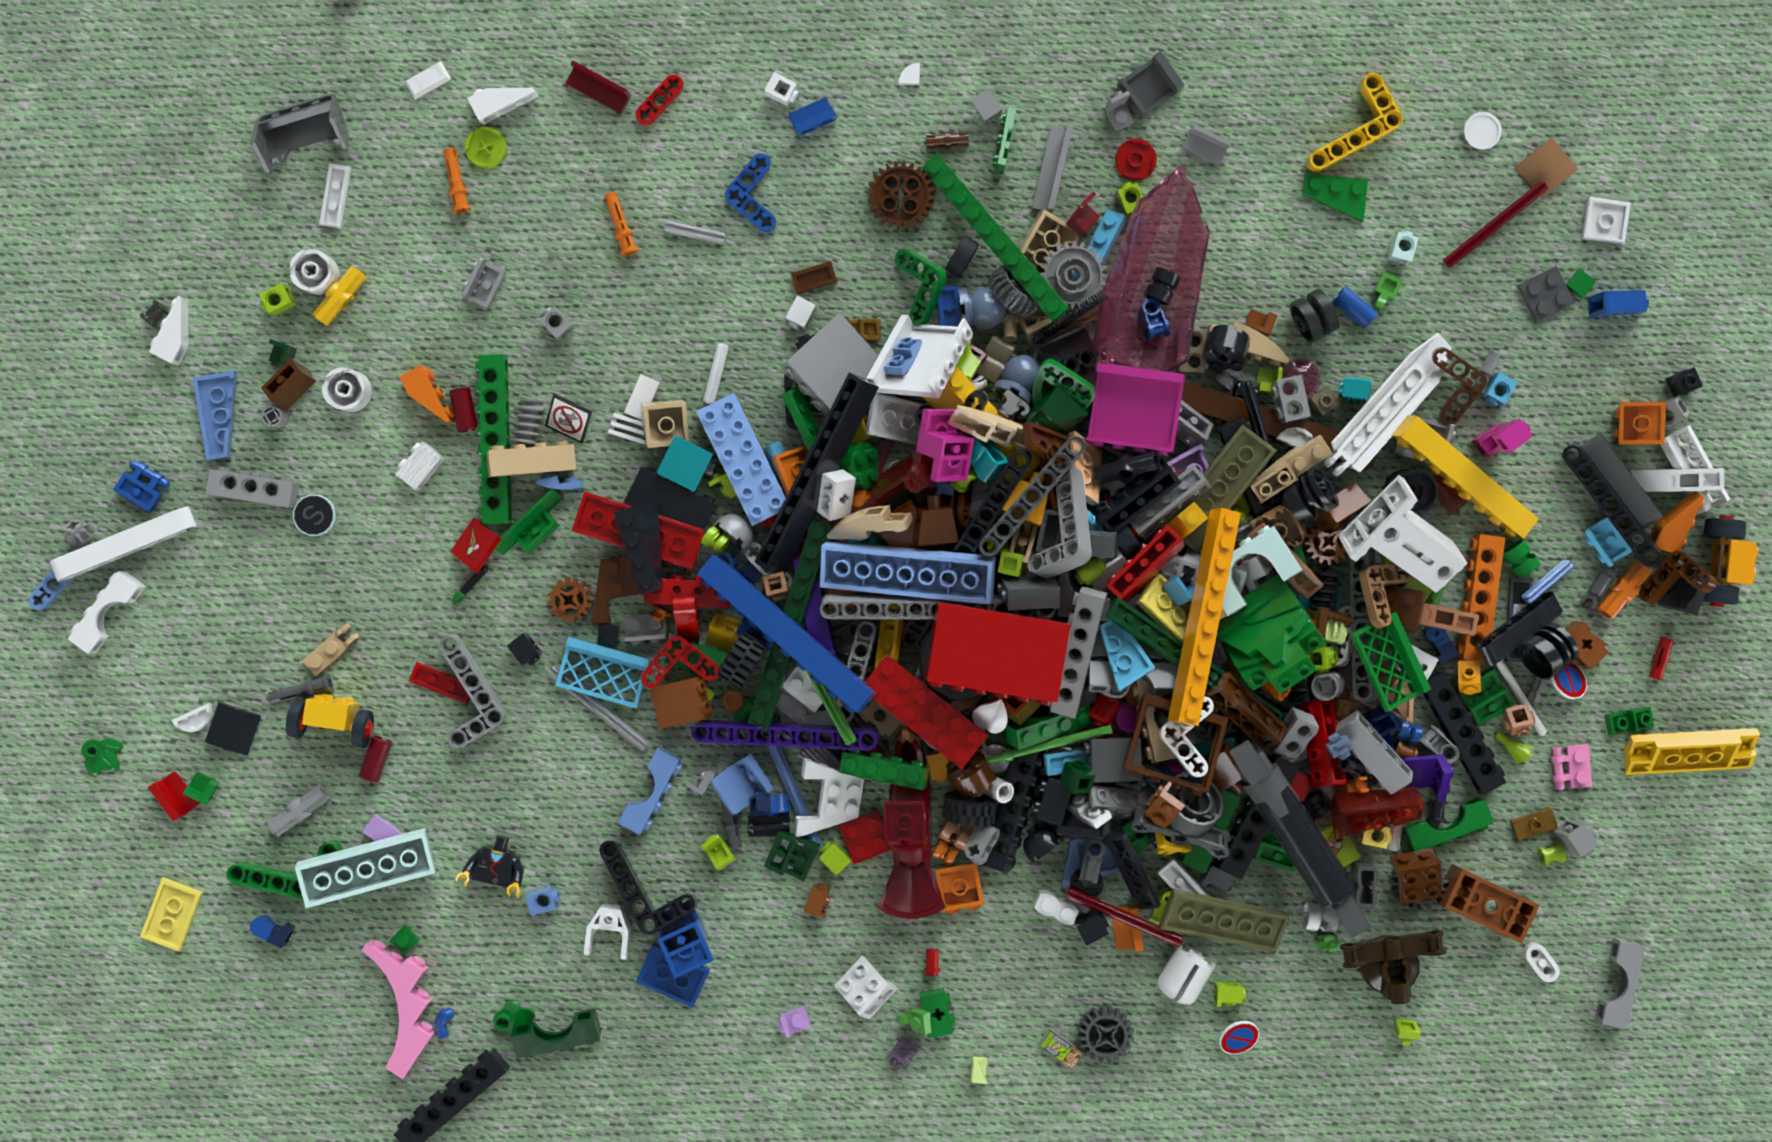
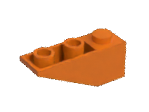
M420 365L399 376L410 397L449 424L454 423L453 420H450L454 417L451 407L448 405L443 408L440 400L445 398L440 387L433 388L436 386L433 381L436 377L430 368L427 369L425 366Z
M1692 491L1655 523L1650 537L1661 550L1673 553L1685 547L1687 534L1695 525L1696 514L1704 505L1705 496L1700 492Z

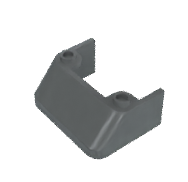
M328 94L258 117L255 120L251 145L267 174L271 172L272 163L279 164L284 162L289 151L328 139L329 143L341 144L343 150L347 149L349 134L335 94Z

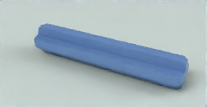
M1569 560L1561 561L1526 591L1521 597L1524 603L1532 604L1570 572L1573 569Z

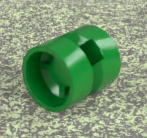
M1524 539L1514 542L1503 553V559L1507 564H1512L1511 570L1518 579L1532 573L1541 565L1537 556L1534 553H1530L1531 548Z
M1132 815L1131 819L1125 820L1119 825L1122 826L1124 833H1127L1136 853L1150 845L1151 842L1148 839L1147 833H1139L1132 830L1131 823L1134 821V815Z

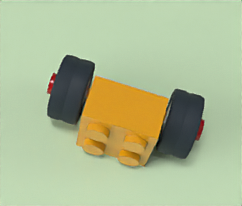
M1733 516L1705 519L1704 536L1719 538V540H1713L1709 572L1716 578V587L1711 592L1706 593L1703 602H1709L1710 606L1724 607V604H1738L1740 588L1731 585H1753L1756 577V570L1754 568L1755 560L1758 557L1757 542L1739 541L1745 539L1747 524L1745 521L1733 519Z

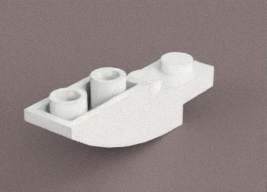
M1724 468L1630 470L1645 492L1724 490Z

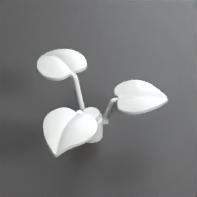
M1001 698L976 707L972 714L974 724L984 732L987 729L991 733H999L1007 726V710ZM984 741L982 743L983 749H978L977 751L983 753L986 757L1001 753L1006 748L999 744L986 746ZM926 742L931 748L936 750L933 746ZM1004 760L990 764L994 773L1004 772L1007 770L1009 762Z

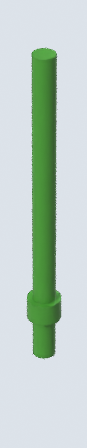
M1111 725L1044 741L1022 750L1004 749L1001 753L989 755L986 758L989 764L1004 760L1009 762L1013 761V758L1111 734L1112 729Z

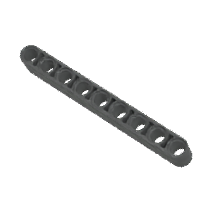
M1355 514L1354 516H1352L1351 519H1350V521H1349V524H1350L1359 514ZM1372 547L1356 562L1350 558L1351 618H1354V622L1351 624L1352 633L1360 629L1364 624L1371 623L1368 611L1366 610L1364 613H1361L1360 610L1362 604L1365 603L1363 592L1360 591L1359 567L1364 561L1366 562V568L1376 566L1375 549ZM1373 592V599L1376 601V593ZM1366 634L1359 635L1363 645H1367L1369 636ZM1374 638L1372 648L1378 651L1377 639ZM1352 640L1353 695L1358 701L1372 703L1378 696L1368 674L1365 677L1362 675L1364 665ZM1370 652L1369 660L1371 664L1375 665L1378 655ZM1367 687L1369 689V695L1368 697L1364 698L1362 693L1363 690Z

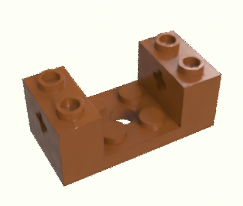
M1451 864L1445 877L1449 883L1443 884V887H1446V891H1442V898L1438 897L1436 899L1438 904L1517 942L1523 943L1540 905ZM1490 900H1494L1496 903V907L1492 911L1486 909V904Z

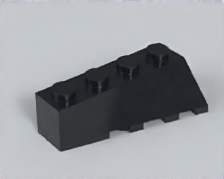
M658 502L636 505L614 512L640 595H647L663 589Z

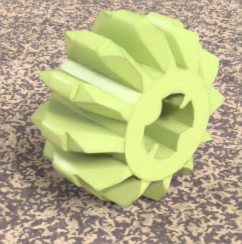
M1327 619L1326 634L1323 637L1327 644H1343L1347 637V625L1342 621Z

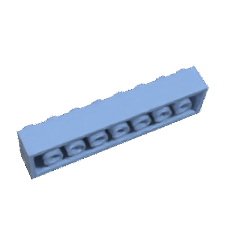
M827 540L821 546V588L990 604L994 599L996 556L985 557L978 554Z

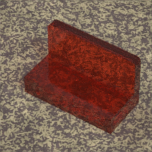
M1434 474L1432 477L1438 486L1437 499L1450 515L1458 514L1460 512L1459 509L1466 505L1468 501L1458 495L1459 491L1457 489L1447 486L1443 482L1444 478Z

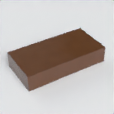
M831 261L791 273L797 294L837 282Z

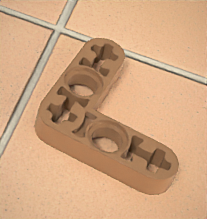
M1396 564L1370 566L1362 569L1359 573L1369 619L1375 628L1388 626L1392 621L1384 586L1402 584L1410 581L1413 577ZM1384 570L1388 573L1389 580L1384 577ZM1373 592L1378 596V602L1373 599Z

